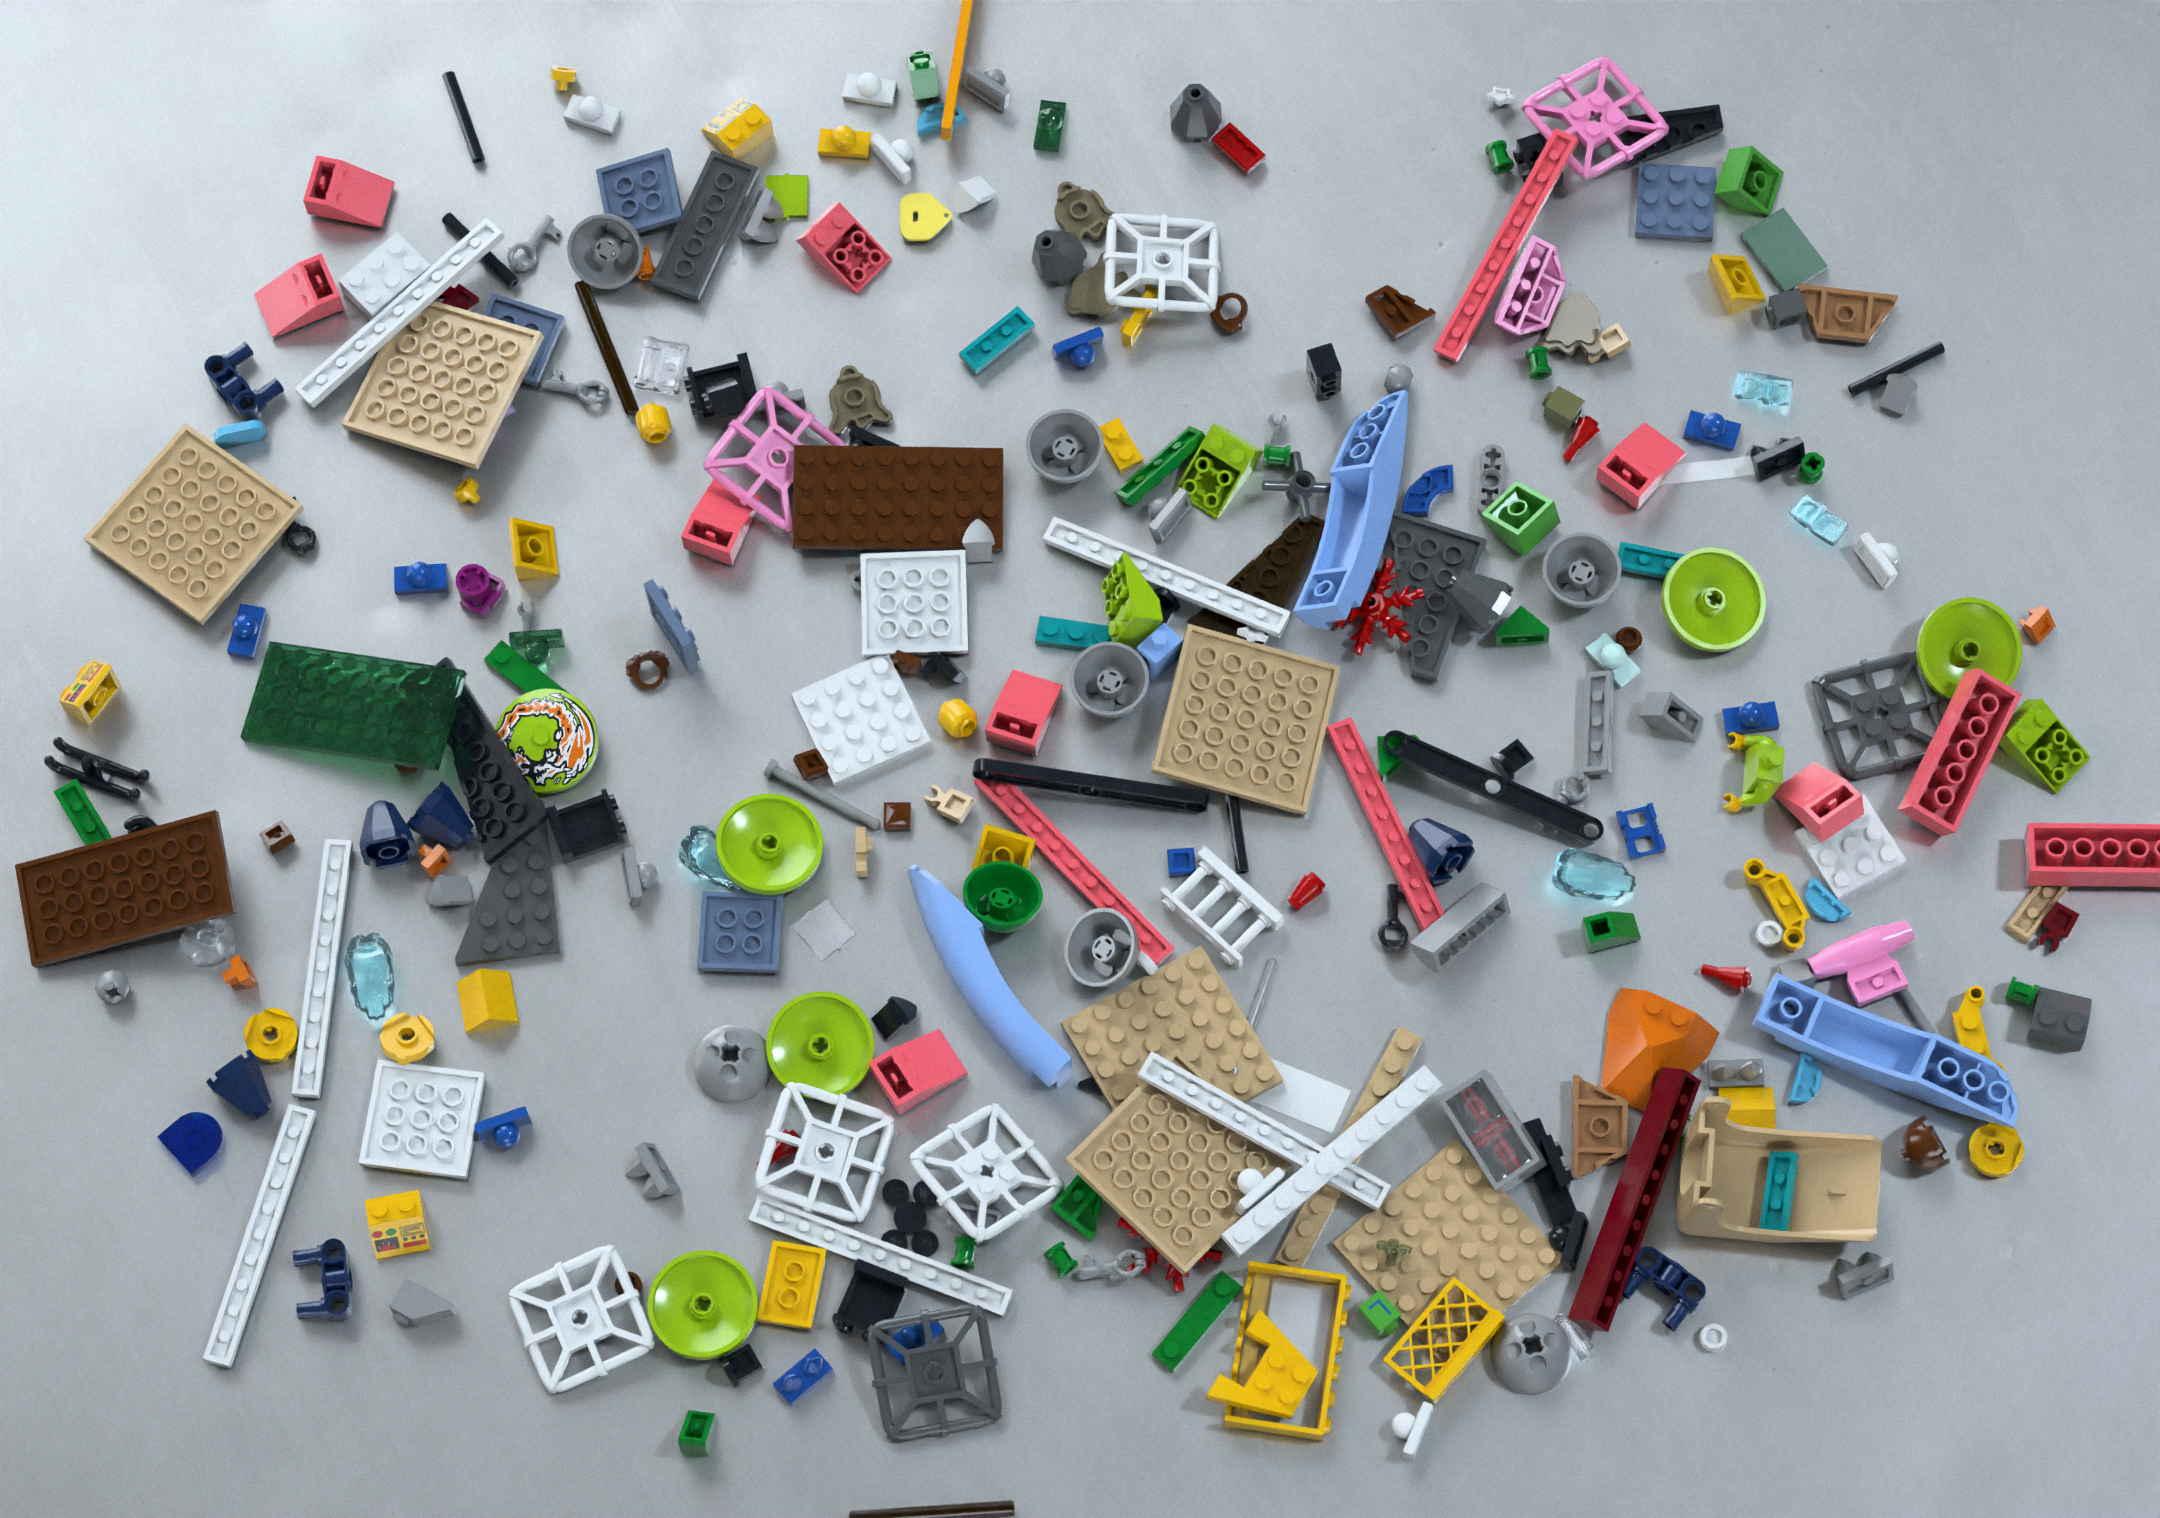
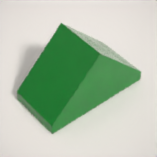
M1520 605L1496 631L1495 646L1548 643L1549 628Z
M1410 735L1414 738L1419 739L1416 735ZM1377 736L1378 774L1382 783H1384L1404 762L1386 754L1382 747L1384 736ZM1390 737L1387 740V745L1392 750H1398L1402 747V741L1398 737Z
M688 1410L678 1437L681 1453L709 1456L715 1413Z

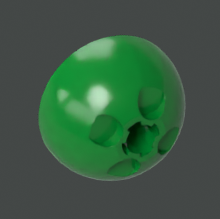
M996 861L983 864L975 868L967 876L963 885L965 907L983 924L984 929L995 933H1010L1022 929L1035 918L1042 904L1043 892L1038 879L1026 868L1011 862Z

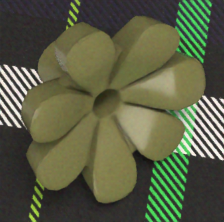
M1390 1239L1389 1243L1385 1240L1376 1242L1377 1249L1384 1250L1387 1254L1385 1264L1388 1266H1396L1397 1257L1411 1254L1413 1248L1406 1244L1398 1245L1399 1240Z

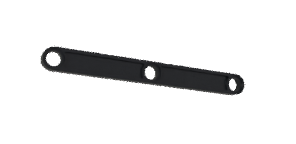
M1393 730L1384 736L1382 747L1389 756L1585 843H1595L1603 835V824L1593 816L1401 731ZM1390 737H1398L1402 741V747L1398 750L1390 749L1387 745V740ZM1489 780L1497 781L1500 785V791L1495 794L1489 793L1485 788L1486 782ZM1590 823L1596 825L1599 831L1598 835L1588 837L1584 833L1585 825Z
M988 758L976 759L972 775L975 778L983 781L1197 813L1205 812L1208 809L1209 795L1194 789Z

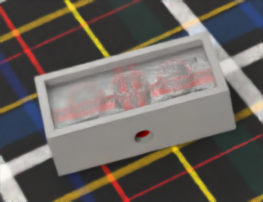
M1481 1070L1438 1100L1495 1191L1499 1193L1508 1192L1548 1164L1491 1073Z

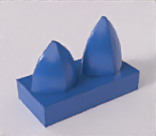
M814 1348L776 1380L773 1386L790 1406H793L832 1373L833 1368Z

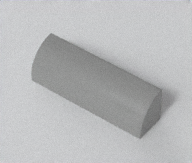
M1483 882L1480 883L1410 942L1417 958L1427 968L1439 974L1511 913L1506 892Z

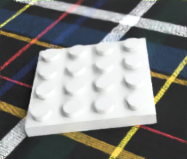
M966 550L860 554L863 657H876L878 655L894 656L896 650L914 656L933 655L936 651L942 654H969Z
M878 655L791 693L792 699L815 747L829 767L827 771L834 787L931 745V740L890 655Z
M378 1060L359 1165L467 1179L476 1132L474 1124L478 1121L486 1077L485 1073L410 1063L399 1065L394 1061Z

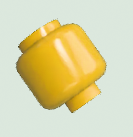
M648 403L636 413L635 421L638 433L645 441L660 443L670 434L672 426L665 407L655 403Z
M956 698L946 701L941 705L938 723L954 738L967 737L976 729L977 713L962 699Z

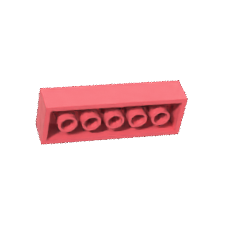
M1980 668L1964 672L1898 810L1940 836L1956 833L2022 694Z
M2027 824L2024 835L2027 885L2160 887V824Z

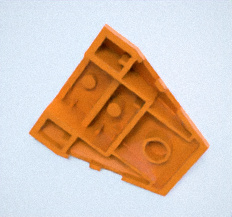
M1620 988L1609 1011L1601 1087L1612 1095H1618L1628 1100V1107L1644 1114L1661 1067L1685 1069L1692 1073L1709 1057L1720 1032L1698 1013L1647 990Z

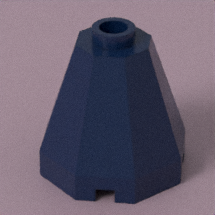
M442 781L417 809L415 815L407 822V826L412 831L455 848L460 843L465 846L474 835L470 831L474 827L473 823L452 790Z
M385 800L374 802L367 809L359 842L363 862L369 866L370 862L376 864V868L379 869L404 865L408 862L410 854L413 857L417 853L412 832L393 803Z
M1418 819L1409 828L1408 837L1428 879L1433 884L1447 883L1452 880L1453 877L1449 874L1457 869L1458 873L1463 871L1475 853L1472 846L1473 841L1466 834L1432 819Z
M250 1049L246 1051V1058L242 1054L237 1056L215 1073L217 1079L214 1082L209 1078L206 1083L215 1095L249 1119L254 1116L260 1119L271 1110L268 1106L272 1101L257 1057Z

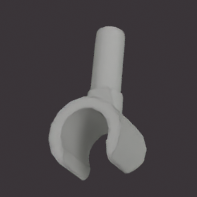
M1276 413L1269 416L1268 422L1271 426L1267 443L1269 446L1274 445L1279 428L1286 424L1287 418L1285 415H1282L1279 425L1274 421Z
M532 601L529 604V612L523 610V602L517 607V611L522 616L523 638H530V615L535 611V604Z

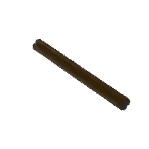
M583 280L578 281L574 285L624 411L627 415L637 413L639 411L637 402L590 286Z
M1013 1500L852 1510L849 1512V1518L1009 1517L1015 1515V1503Z

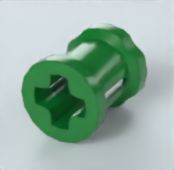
M1504 140L1492 142L1485 147L1486 155L1491 158L1494 174L1506 173L1515 165L1506 151L1507 143Z
M1537 346L1525 352L1531 369L1529 371V378L1540 380L1552 375V369L1548 366L1547 361L1549 353L1547 347Z
M1265 443L1263 467L1272 464L1284 465L1285 468H1289L1291 445L1273 447Z
M1810 452L1805 455L1799 470V476L1803 482L1815 484L1821 480L1825 467L1824 458L1816 452Z
M2012 977L2005 999L2023 1002L2027 1004V1007L2031 1008L2039 985L2034 984L2031 986L2017 981L2016 977Z
M956 1236L954 1240L957 1244L955 1256L951 1259L950 1264L959 1269H974L973 1257L975 1247L979 1246V1242H975V1239L972 1237Z
M1063 1241L1052 1246L1044 1254L1045 1259H1049L1057 1269L1059 1278L1067 1276L1079 1266L1077 1260H1073L1065 1249L1066 1244Z

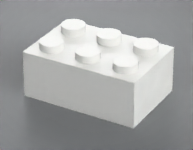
M396 232L338 281L343 294L371 321L431 266Z

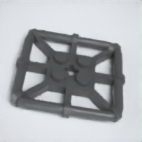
M1915 651L1913 653L1902 652L1870 661L1867 659L1860 660L1859 664L1827 671L1819 676H1815L1811 682L1813 685V695L1823 722L1821 728L1823 734L1827 735L1836 765L1843 774V778L1847 780L1849 778L1859 779L1891 770L1898 772L1902 771L1903 767L1921 763L1926 751L1900 757L1894 740L1911 737L1929 746L1933 737L1915 729L1909 714L1929 709L1936 730L1943 717L1939 707L1941 704L1939 696L1935 695L1934 690L1922 676ZM1907 663L1895 685L1876 689L1871 671ZM1915 667L1925 700L1906 705L1901 688L1911 670ZM1862 674L1868 692L1852 696L1828 682ZM1824 692L1848 704L1852 719L1833 722ZM1877 711L1887 714L1885 721L1881 722L1880 718H1874ZM1856 728L1861 744L1850 763L1847 764L1837 732ZM1886 744L1891 760L1856 768L1867 747Z
M962 1305L929 1312L927 1309L920 1310L921 1313L885 1319L869 1326L867 1329L869 1331L868 1348L874 1376L872 1386L876 1387L882 1426L887 1433L886 1437L891 1441L893 1439L909 1440L937 1434L947 1436L949 1432L986 1426L1001 1419L1003 1416L1001 1415L1002 1398L996 1370L998 1360L994 1358L988 1320L982 1311L983 1307L980 1305ZM969 1316L953 1341L933 1344L930 1322ZM976 1321L983 1360L962 1364L958 1345ZM923 1324L927 1346L907 1349L883 1331ZM879 1338L904 1355L907 1374L885 1378ZM931 1365H937L938 1369H943V1374L939 1375V1380L934 1381L932 1376H927V1371L931 1370ZM985 1368L991 1407L966 1390L963 1371ZM909 1382L912 1400L897 1422L893 1424L886 1385ZM963 1396L987 1414L947 1421L943 1400ZM937 1401L940 1423L901 1429L918 1404Z

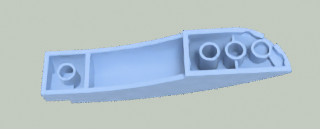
M1407 390L1394 392L1377 401L1378 405L1371 408L1369 412L1364 411L1355 420L1330 470L1332 481L1322 537L1311 572L1293 610L1299 619L1310 626L1330 629L1334 621L1346 620L1351 608L1361 606L1387 538L1399 488L1407 426Z
M913 865L908 870V875L919 912L932 944L960 995L989 1034L1030 1077L1036 1074L1048 1087L1054 1084L1059 1088L1073 1075L1072 1057L1033 1020L1016 999L1002 978L985 944L983 924L935 877L926 870L919 873V867Z
M1777 972L1773 976L1761 999L1760 1007L1752 1026L1775 1036V1041L1801 1053L1804 1052L1814 1059L1892 1091L1967 1116L2010 1128L2015 1127L2018 1115L2017 1096L2013 1092L2007 1074L1989 1058L1936 1033L1930 1034L1852 1007Z

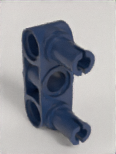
M245 341L227 355L224 353L223 355L210 356L204 364V369L211 384L226 404L244 422L258 420L262 415V411L267 407V403L284 392L283 386L276 378L258 391H252L244 378L236 371L237 366L254 355ZM223 368L220 373H213L215 369ZM248 404L254 405L249 410L243 409Z
M331 1238L321 1243V1245H317V1248L293 1250V1263L295 1267L319 1264L320 1267L322 1266L321 1281L324 1297L320 1301L297 1303L298 1319L323 1317V1319L335 1320L337 1322L348 1320L353 1313V1282L349 1253L343 1242L339 1239ZM340 1249L341 1254L335 1259L329 1258V1253L332 1250ZM337 1302H345V1307L341 1311L336 1312L332 1310Z
M1645 1246L1637 1253L1622 1296L1630 1299L1643 1281L1650 1282L1661 1293L1674 1299L1675 1304L1662 1323L1668 1329L1675 1332L1688 1313L1692 1314L1693 1311H1696L1702 1305L1706 1294V1287L1701 1280L1689 1273L1679 1263L1669 1259L1657 1249ZM1649 1257L1655 1264L1651 1267H1646L1641 1264L1640 1259ZM1695 1289L1699 1292L1700 1296L1696 1299H1691L1686 1295L1685 1291Z

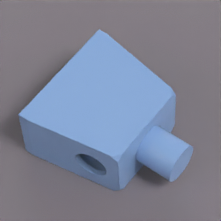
M1165 623L1160 625L1139 644L1136 650L1147 665L1149 682L1151 684L1179 659L1183 640Z

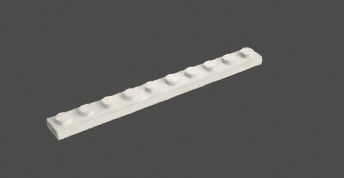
M485 218L294 388L296 392L312 408L317 406L505 238L503 233L490 220Z
M1057 517L1053 518L1043 536L1044 543L1110 570L1123 552L1127 553L1150 586L1157 589L1167 588L1174 596L1278 638L1281 637L1291 618V612Z
M325 839L291 1093L293 1097L320 1098L353 849L352 840Z
M1152 1051L1137 1076L1299 1168H1302L1324 1149V1147ZM1352 1163L1327 1183L1376 1211L1391 1187L1390 1184Z
M1425 1065L1422 1066L1221 1235V1238L1240 1257L1442 1087V1084Z
M292 1104L288 1105L203 1356L205 1362L227 1368L232 1366L316 1116L315 1110Z
M758 1194L749 1217V1221L827 1249L854 1261H857V1258L907 1277L910 1282L974 1306L980 1305L984 1310L1003 1317L1014 1292L1007 1287Z

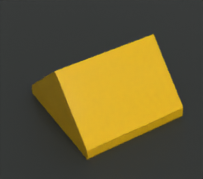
M1713 254L1710 257L1708 274L1729 316L1766 301L1744 256Z
M513 517L510 518L513 561L518 581L559 575L553 526Z
M478 969L457 982L466 1034L519 1024L510 972Z

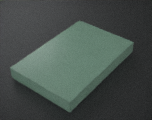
M1784 208L1758 222L1740 235V238L1782 293L1797 289L1798 284H1805L1828 269L1826 262Z

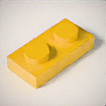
M1119 417L1099 427L1103 435L1104 448L1120 475L1143 463L1141 454Z

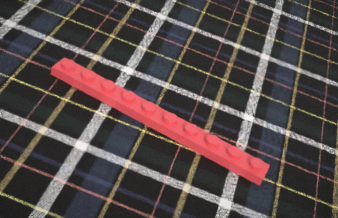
M1554 128L1434 347L1435 353L1458 363L1577 146L1578 138Z
M1352 718L1328 725L1326 732L1421 932H1423L1445 914Z
M974 779V784L1025 836L1036 839L1035 847L1095 908L1114 909L1130 920L1138 934L1139 951L1147 954L1156 966H1159L1175 951V948L1015 785Z

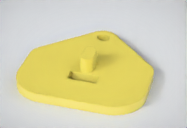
M929 193L907 194L900 202V231L902 236L908 241H929L952 219V213ZM913 213H918L917 222H913Z

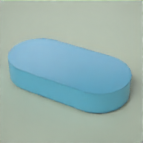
M250 420L220 427L214 432L213 436L216 445L220 448H229L262 440L266 436V429L263 422Z

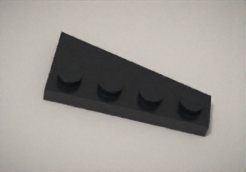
M1720 105L1659 112L1669 126L1668 134L1658 142L1633 155V159L1625 162L1626 168L1723 132L1724 126ZM1647 114L1627 116L1629 120L1654 124ZM1625 131L1620 134V139L1624 145L1630 146L1649 134Z

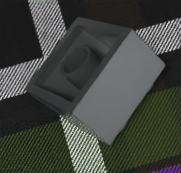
M2039 986L2027 1038L2080 1051L2087 1033L2092 999Z

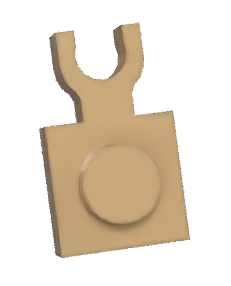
M1618 322L1597 334V339L1602 347V353L1595 357L1588 356L1590 364H1593L1605 353L1608 358H1611L1632 346ZM1581 347L1582 350H1583V353H1584L1585 355L1588 354V353L1584 350V348Z
M933 784L931 789L937 796L930 798L925 795V802L931 806H938L937 810L940 815L962 824L975 804L974 799L952 788L945 794L940 787Z
M855 827L857 877H868V852L873 851L872 835L867 836L866 827Z

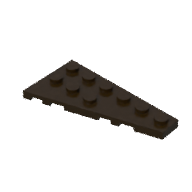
M1311 515V521L1302 522L1299 516L1282 532L1281 536L1271 545L1269 544L1264 548L1263 552L1254 561L1249 562L1226 586L1284 609L1321 540L1325 520ZM1204 607L1195 616L1193 615L1187 620V625L1192 624L1247 640L1245 637L1237 635V629L1246 627V624ZM1264 632V634L1267 636V640H1268L1270 634ZM1254 641L1255 643H1259L1262 645H1265L1266 643L1261 641Z

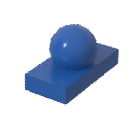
M1096 327L1053 344L1051 352L1054 359L1069 354L1071 361L1076 366H1089L1095 358V351L1091 345L1103 341V331L1101 327Z
M1691 410L1683 437L1734 451L1741 424L1725 420L1718 413L1704 414Z
M416 561L410 566L394 567L395 594L448 591L447 564H426L422 561Z
M240 603L237 616L232 622V635L227 649L228 655L254 659L267 613L266 608Z
M1749 701L1739 707L1722 709L1721 712L1726 737H1729L1728 734L1730 732L1742 735L1776 730L1780 726L1775 701L1759 704Z
M522 1106L474 1124L480 1141L494 1137L495 1143L506 1149L512 1148L518 1143L520 1139L518 1127L532 1122L526 1106Z
M938 1321L930 1322L932 1339L935 1340L945 1330ZM923 1324L903 1327L892 1337V1339L907 1349L927 1346ZM885 1343V1347L904 1366V1355Z

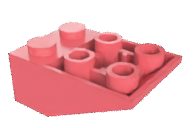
M317 155L303 202L307 213L310 215L382 228L395 182L345 161Z
M840 202L831 205L796 240L816 262L856 294L892 259Z
M322 253L295 264L254 294L273 338L345 309Z
M1645 422L1617 445L1598 466L1596 480L1638 510L1686 455V452Z
M713 479L691 513L681 538L684 549L733 565L756 511L747 504L745 506L741 504V500ZM757 494L753 495L756 499L761 501L762 496Z
M1013 669L991 712L985 728L986 741L1037 757L1063 685Z
M1814 762L1782 783L1773 794L1821 843L1864 814L1862 795L1845 778Z
M940 1029L896 1046L869 1062L871 1074L899 1116L968 1074Z

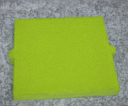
M789 173L784 175H766V188L774 192L772 196L780 203L784 215L778 218H784L785 220L789 218H808V175H789Z

